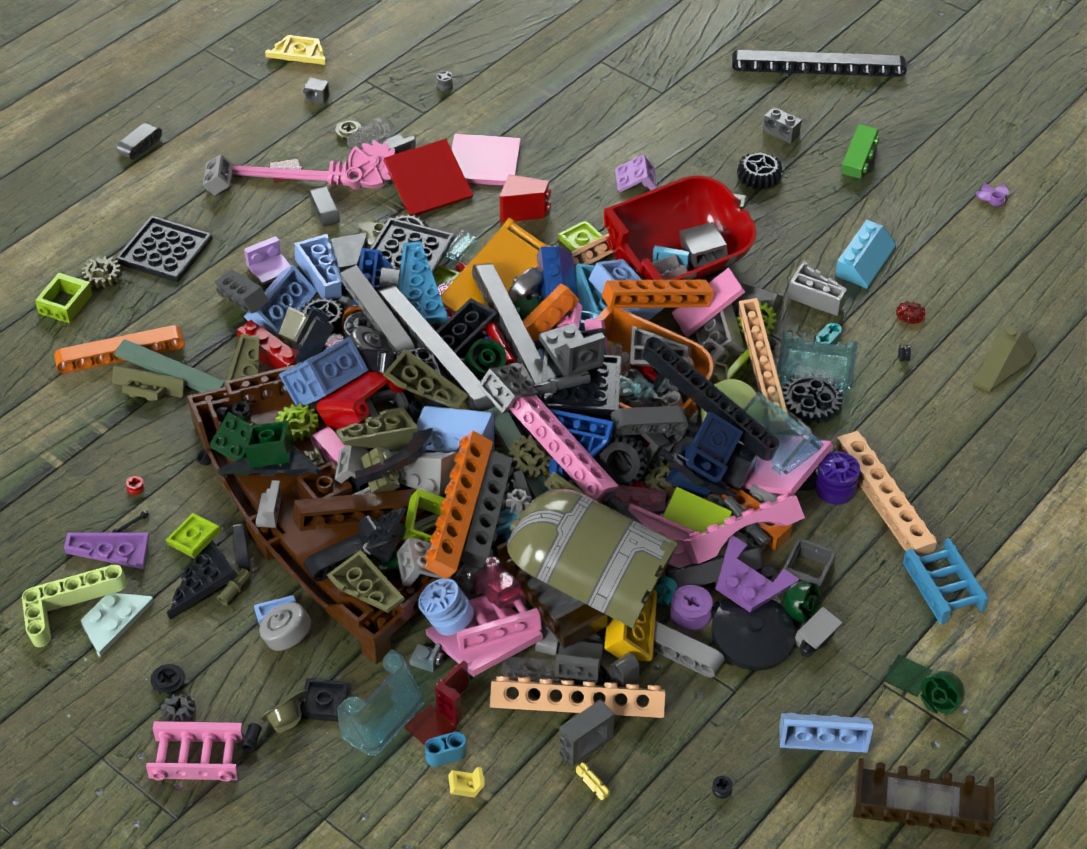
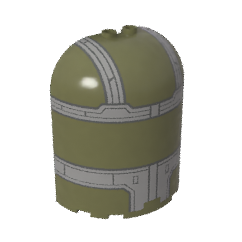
M554 489L536 497L524 511L521 510L517 519H514L510 527L512 533L507 542V550L512 560L528 574L633 628L653 589L656 588L660 578L665 573L678 543L580 492L571 489Z

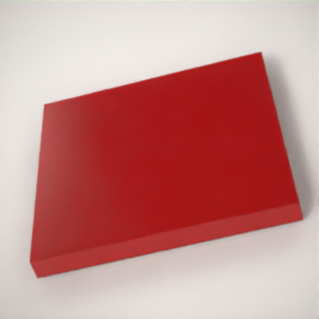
M447 139L384 157L383 161L410 216H417L473 198V193Z

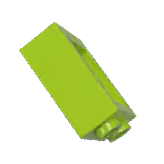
M58 273L37 297L35 302L39 314L70 323L93 294L90 282ZM60 291L74 295L66 306L51 302Z
M418 488L410 497L404 526L406 530L402 539L406 541L410 537L430 542L431 535L413 529L417 508L419 507L440 515L442 511L440 506L445 498Z

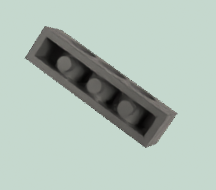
M232 269L214 281L221 297L224 296L229 302L232 301L235 306L239 305L243 311L247 310L253 314L269 302L261 286Z

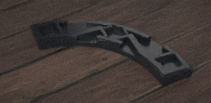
M433 428L413 433L411 441L402 450L386 460L355 471L357 485L382 478V473L391 469L395 472L416 460L426 451V446L432 444L435 435Z

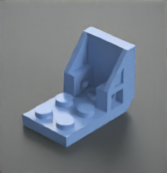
M349 336L323 352L285 370L279 376L296 407H298V404L304 406L321 399L365 373L368 369Z

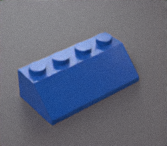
M559 246L540 247L537 253L538 271L543 274V282L540 287L542 301L560 284L567 286L577 297L573 254Z

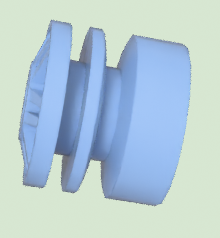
M441 578L430 583L421 592L418 599L420 610L436 631L442 635H453L456 632L462 631L471 622L474 614V608L456 582L449 578Z

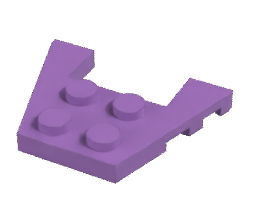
M732 535L728 540L723 564L715 588L717 591L751 612L770 601L777 594H782L786 589L798 582L799 578L785 569L772 582L738 560L747 544Z

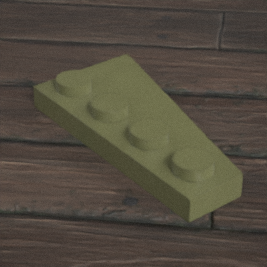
M245 334L240 335L227 381L259 373V337Z

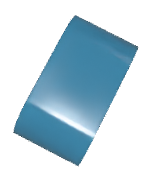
M452 732L431 738L425 744L426 762L430 766L436 767L459 761L466 755V738L460 732Z

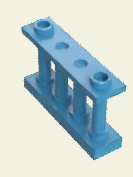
M949 538L945 539L942 551L921 557L913 549L905 551L903 565L940 625L948 623L952 610L976 604L981 612L985 611L988 595L985 590H982L960 556L957 546L953 545ZM947 558L951 566L931 572L927 571L923 564ZM956 573L961 580L942 587L936 586L933 582V579ZM964 588L970 594V597L950 603L945 601L942 596Z

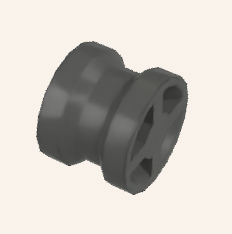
M449 71L437 73V88L441 91L451 90L453 87L452 73Z

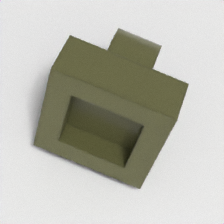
M314 448L313 451L303 452L317 467L325 464L319 449Z

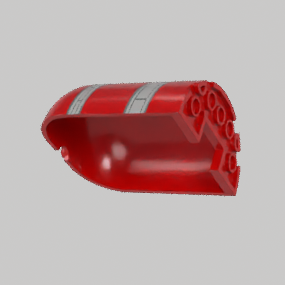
M706 176L684 177L604 209V227L607 228L609 237H606L609 250L614 251L616 260L624 259L627 264L631 263L645 280H664L652 264L653 249L656 245L683 250L679 233L681 230L713 222L727 244L728 256L694 268L690 262L687 273L670 280H697L737 263L751 249L756 237V228L746 209H739V199L723 183Z

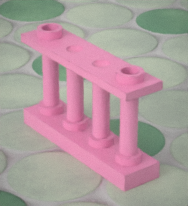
M517 586L469 600L474 608L472 619L476 618L479 626L469 629L466 627L462 631L456 632L459 650L461 653L541 630L540 613L537 608L528 611L524 605L527 603L525 596ZM516 606L519 614L508 617L504 609ZM496 612L499 620L488 623L484 615Z
M154 721L153 732L155 741H159L156 763L146 764L149 779L238 780L236 764L231 763L234 743H241V740L244 738L242 723ZM182 741L178 763H165L168 742ZM190 742H203L200 764L187 763ZM213 742H226L222 764H209Z

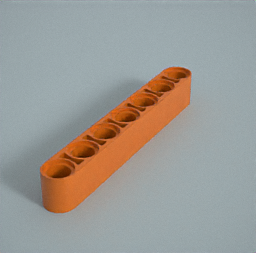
M172 325L61 348L55 351L54 359L56 368L60 373H69L126 361L115 356V350L124 339L156 353L181 349L185 341L181 328Z

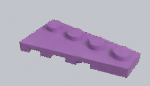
M67 533L64 550L66 554L144 569L149 534Z

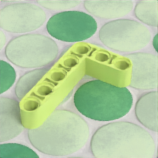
M110 565L25 590L22 594L25 626L35 647H44L51 640L48 611L125 589L128 582L122 568L119 565Z

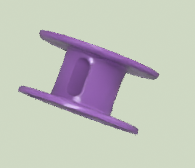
M697 585L682 586L675 591L671 598L670 617L678 627L685 630H698L705 627L711 619L712 597L710 593Z

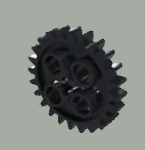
M804 373L803 378L797 375V379L791 378L790 382H786L782 389L785 405L789 412L795 414L797 418H802V422H805L806 419L809 420L810 424H812L813 420L819 424L821 419L827 422V418L833 419L834 415H838L843 402L842 392L839 391V386H834V381L829 383L828 377L823 380L822 375H819L817 378L814 373H812L811 377Z

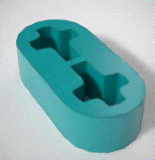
M837 323L827 324L816 336L815 347L820 351L829 350L840 339L842 327Z
M669 577L660 578L655 588V591H657V604L661 606L669 605L677 589V583Z

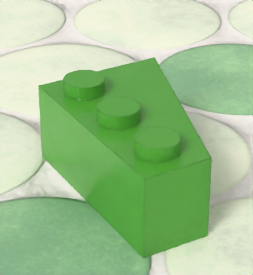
M858 124L842 163V174L861 179L863 174L867 172L869 162L872 160L879 143L878 129Z

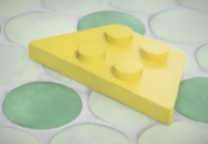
M288 35L282 41L276 43L273 50L270 51L268 49L265 52L268 58L326 64L320 41L316 38Z

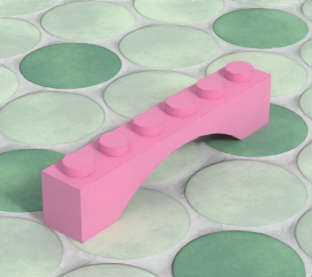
M788 493L777 497V501L773 503L771 501L764 502L759 505V509L753 510L751 508L741 512L742 516L738 518L732 516L726 518L724 524L718 526V523L706 527L707 531L703 533L697 531L689 534V539L683 542L691 563L700 564L716 557L727 539L747 525L756 522H768L779 526H788L804 519L805 517L797 496H789Z

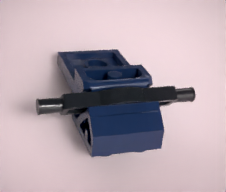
M708 412L690 447L683 446L680 454L677 452L672 454L664 448L660 451L659 456L668 460L669 465L672 467L665 481L674 487L681 488L703 499L711 491L719 496L724 494L727 497L732 495L735 498L736 492L729 489L727 483L721 479L728 468L725 465L743 431L716 414Z

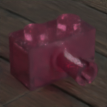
M488 558L485 561L486 567L474 573L475 590L479 594L484 595L490 603L495 604L498 608L501 609L521 598L519 581L499 566L497 558Z

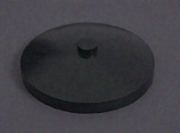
M727 599L717 609L711 626L713 642L718 651L732 664L747 670L762 671L780 665L787 659L795 643L796 632L792 618L779 603L772 599L751 612L731 599Z

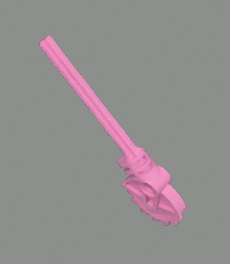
M373 140V145L362 144L363 149L355 146L349 155L348 162L346 161L344 165H342L341 161L336 165L335 161L332 160L329 171L233 165L231 175L327 181L329 185H334L336 182L337 186H340L342 183L343 186H350V188L355 190L362 187L376 189L384 187L382 180H391L383 160L384 157L394 155L395 149L389 150L386 142L380 146L377 141Z

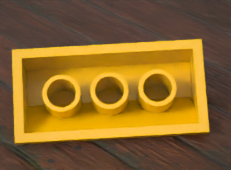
M653 589L633 628L607 616L604 649L617 658H621L629 652L637 660H652L657 591Z

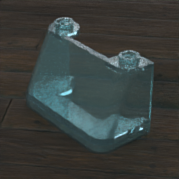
M782 332L777 375L780 382H790L791 378L797 379V375L803 378L804 373L811 377L812 373H814L817 378L819 375H822L823 380L828 377L829 383L834 381V386L840 387L839 391H846L847 388L852 386L857 341L848 340L847 345L841 346L842 342H838L837 345L800 340L801 337L798 336L796 340L792 338V333Z
M759 391L743 409L779 440L777 452L774 458L770 460L773 464L772 469L779 475L782 473L787 475L817 453L824 445L811 432L788 416Z
M393 649L383 659L384 669L390 675L369 698L363 701L357 697H349L337 708L340 737L368 755L381 753L424 704L423 693L404 657Z

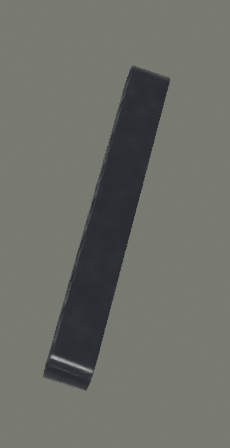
M650 337L646 340L642 352V357L706 413L712 412L743 431L739 441L759 458L765 461H770L774 458L779 447V440L659 338Z

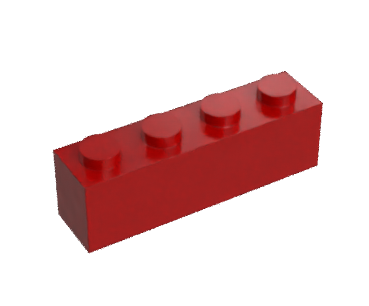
M250 320L237 329L239 338L241 334L259 337V359L275 370L297 364L292 348L254 321Z

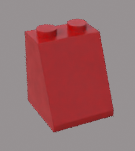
M508 174L499 196L500 222L505 223L508 218L513 219L514 222L545 218L546 213L551 208V202H549L551 196L549 181Z

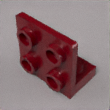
M464 660L459 665H455L444 679H440L435 686L436 712L455 726L462 720L460 694L468 687V665Z

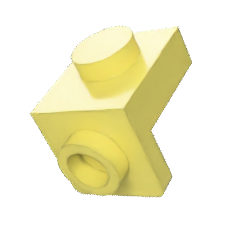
M477 767L473 773L452 770L448 775L450 793L454 795L475 798L485 786V777L481 767Z

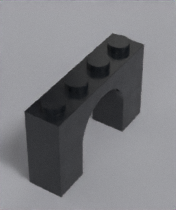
M314 306L311 307L291 343L297 364L319 354L334 329L333 324L328 322L330 319L329 314Z

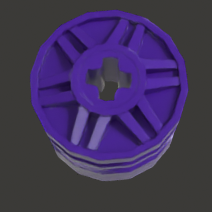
M828 453L818 465L815 491L818 497L827 503L837 505L848 503L856 494L860 465L853 456L847 453Z

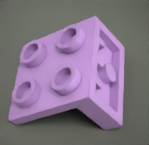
M645 154L615 169L619 192L641 182L650 191L657 188L654 166Z
M276 236L244 249L246 265L262 285L274 281L281 271L291 266L281 254L280 242Z

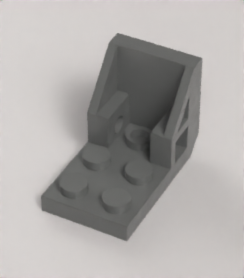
M573 323L539 334L540 342L564 377L603 366L605 336L603 333L584 338Z

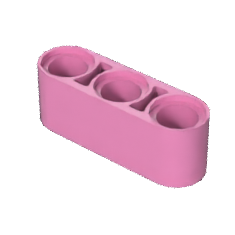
M326 427L311 435V442L315 448L319 449L327 462L332 461L337 467L339 451L346 445H343L330 427Z

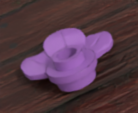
M986 183L983 184L981 191L975 192L979 199L988 201L993 206L1003 205L1005 197L1009 193L1004 184L995 189Z

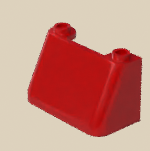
M366 371L319 400L317 411L326 425L336 433L337 430L353 423H360L369 416L370 411L365 399L373 393L389 389L395 393H401L405 389L398 387L383 376L384 373Z

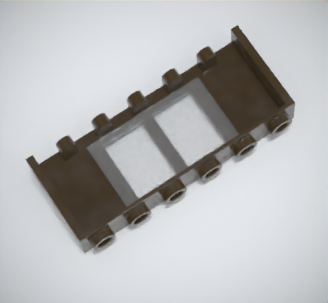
M508 541L497 546L499 561L513 578L515 584L534 609H538L540 618L564 649L607 626L608 615L522 570L508 553Z
M859 758L856 770L853 817L884 822H899L909 826L919 825L931 829H946L956 833L989 837L993 827L994 777H989L987 786L975 785V777L972 775L966 776L965 782L960 783L952 781V773L945 772L942 780L930 778V770L922 769L920 776L907 775L908 768L906 766H899L897 773L885 772V764L882 762L876 764L875 770L864 769V759Z

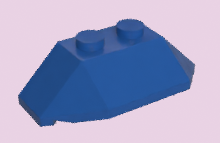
M362 248L359 269L377 292L379 291L382 267L393 268V266L380 250Z
M549 409L592 457L609 443L615 422Z

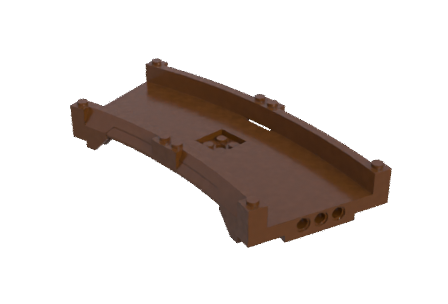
M295 365L225 381V387L187 396L196 435L200 436L206 453L210 457L217 473V469L234 461L210 447L212 439L222 422L218 421L215 411L220 407H229L231 414H233V404L238 401H245L250 407V416L247 423L252 425L255 422L261 425L276 422V417H279L278 412H284V407L289 409L291 404L296 407L279 376L280 373ZM319 400L307 404L309 410L314 409L315 414L318 415L319 427L316 428V433L328 427L317 411ZM304 436L303 441L297 438L293 442V445L301 453L313 451L315 448L311 442V437ZM323 456L325 464L318 467L319 475H314L313 473H303V475L288 476L287 473H276V476H261L260 473H250V476L228 474L225 477H221L219 475L229 495L246 519L249 537L267 561L276 558L285 570L331 617L361 641L362 654L376 665L391 652L390 636L420 610L418 599L421 592L430 583L440 578L420 574L410 587L402 585L401 578L389 581L405 600L388 613L339 590L329 578L320 582L314 581L304 566L306 558L358 534V525L325 529L322 525H316L315 530L299 531L293 518L294 500L345 496L357 493L347 479L342 483L335 480L337 467L332 461L327 462ZM272 480L280 481L282 501L277 523L285 532L284 534H281L277 528L256 526L261 495L266 493L267 488L271 487ZM399 483L400 487L396 488L393 491L408 490L415 488ZM405 521L399 522L400 524L405 526ZM437 526L423 533L432 536ZM405 540L399 542L396 546V554L398 550L402 547V545L405 543ZM374 557L369 560L374 564ZM459 561L457 571L451 575L450 579L454 580L466 569L474 575H478L490 562H486L481 569Z

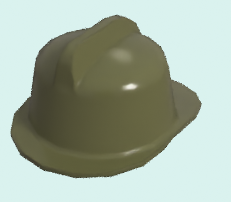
M300 691L281 705L269 710L261 717V720L269 721L278 734L294 728L301 719L302 714L299 703L305 698L307 691Z

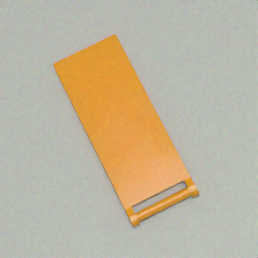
M508 218L499 231L440 295L444 307L456 313L470 298L487 306L472 275L473 265L492 263L507 292L512 286L515 277H519L531 267H538V250L509 231V228L539 249L540 247L550 245L544 244L515 224L513 219Z

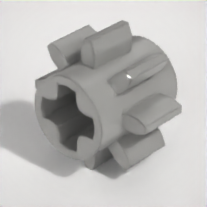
M515 489L512 493H507L505 507H510L511 513L519 514L521 510L524 511L531 503V496H527L525 490Z

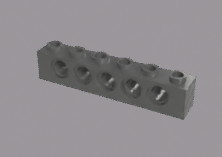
M491 450L459 561L481 569L486 562H490L493 555V550H490L491 545H494L497 538L495 529L498 528L501 521L499 512L503 510L506 501L503 499V496L506 495L510 485L507 483V480L511 477L514 468L511 466L513 458Z

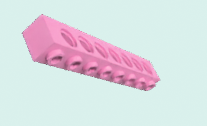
M536 395L517 398L510 408L512 413L586 495L600 502L604 501L618 487L616 482Z

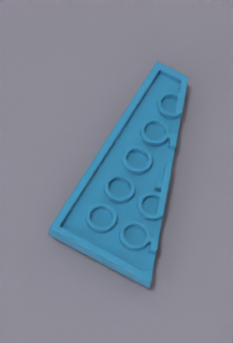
M421 241L404 243L398 283L399 291L429 324L446 322L448 316Z

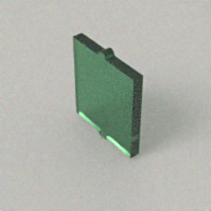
M898 655L893 665H889V671L884 678V682L918 697L922 687L920 688L921 683L927 676L932 674L933 670Z

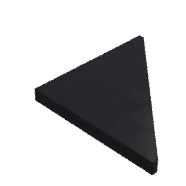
M294 445L290 462L282 465L274 464L262 468H250L247 456L217 469L221 477H225L228 474L250 476V473H260L261 476H276V473H287L288 476L303 475V473L320 474L319 468Z
M213 540L195 558L192 557L189 565L186 566L182 575L181 585L176 589L172 599V606L166 613L170 620L238 577L235 569Z

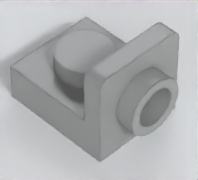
M436 643L434 649L418 644L410 658V665L434 672L436 666L440 665L443 660L444 654L441 653V644Z

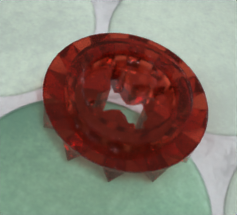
M908 301L900 303L896 310L897 317L908 324L920 323L926 315L925 308L921 307V304H915L914 301L912 303Z

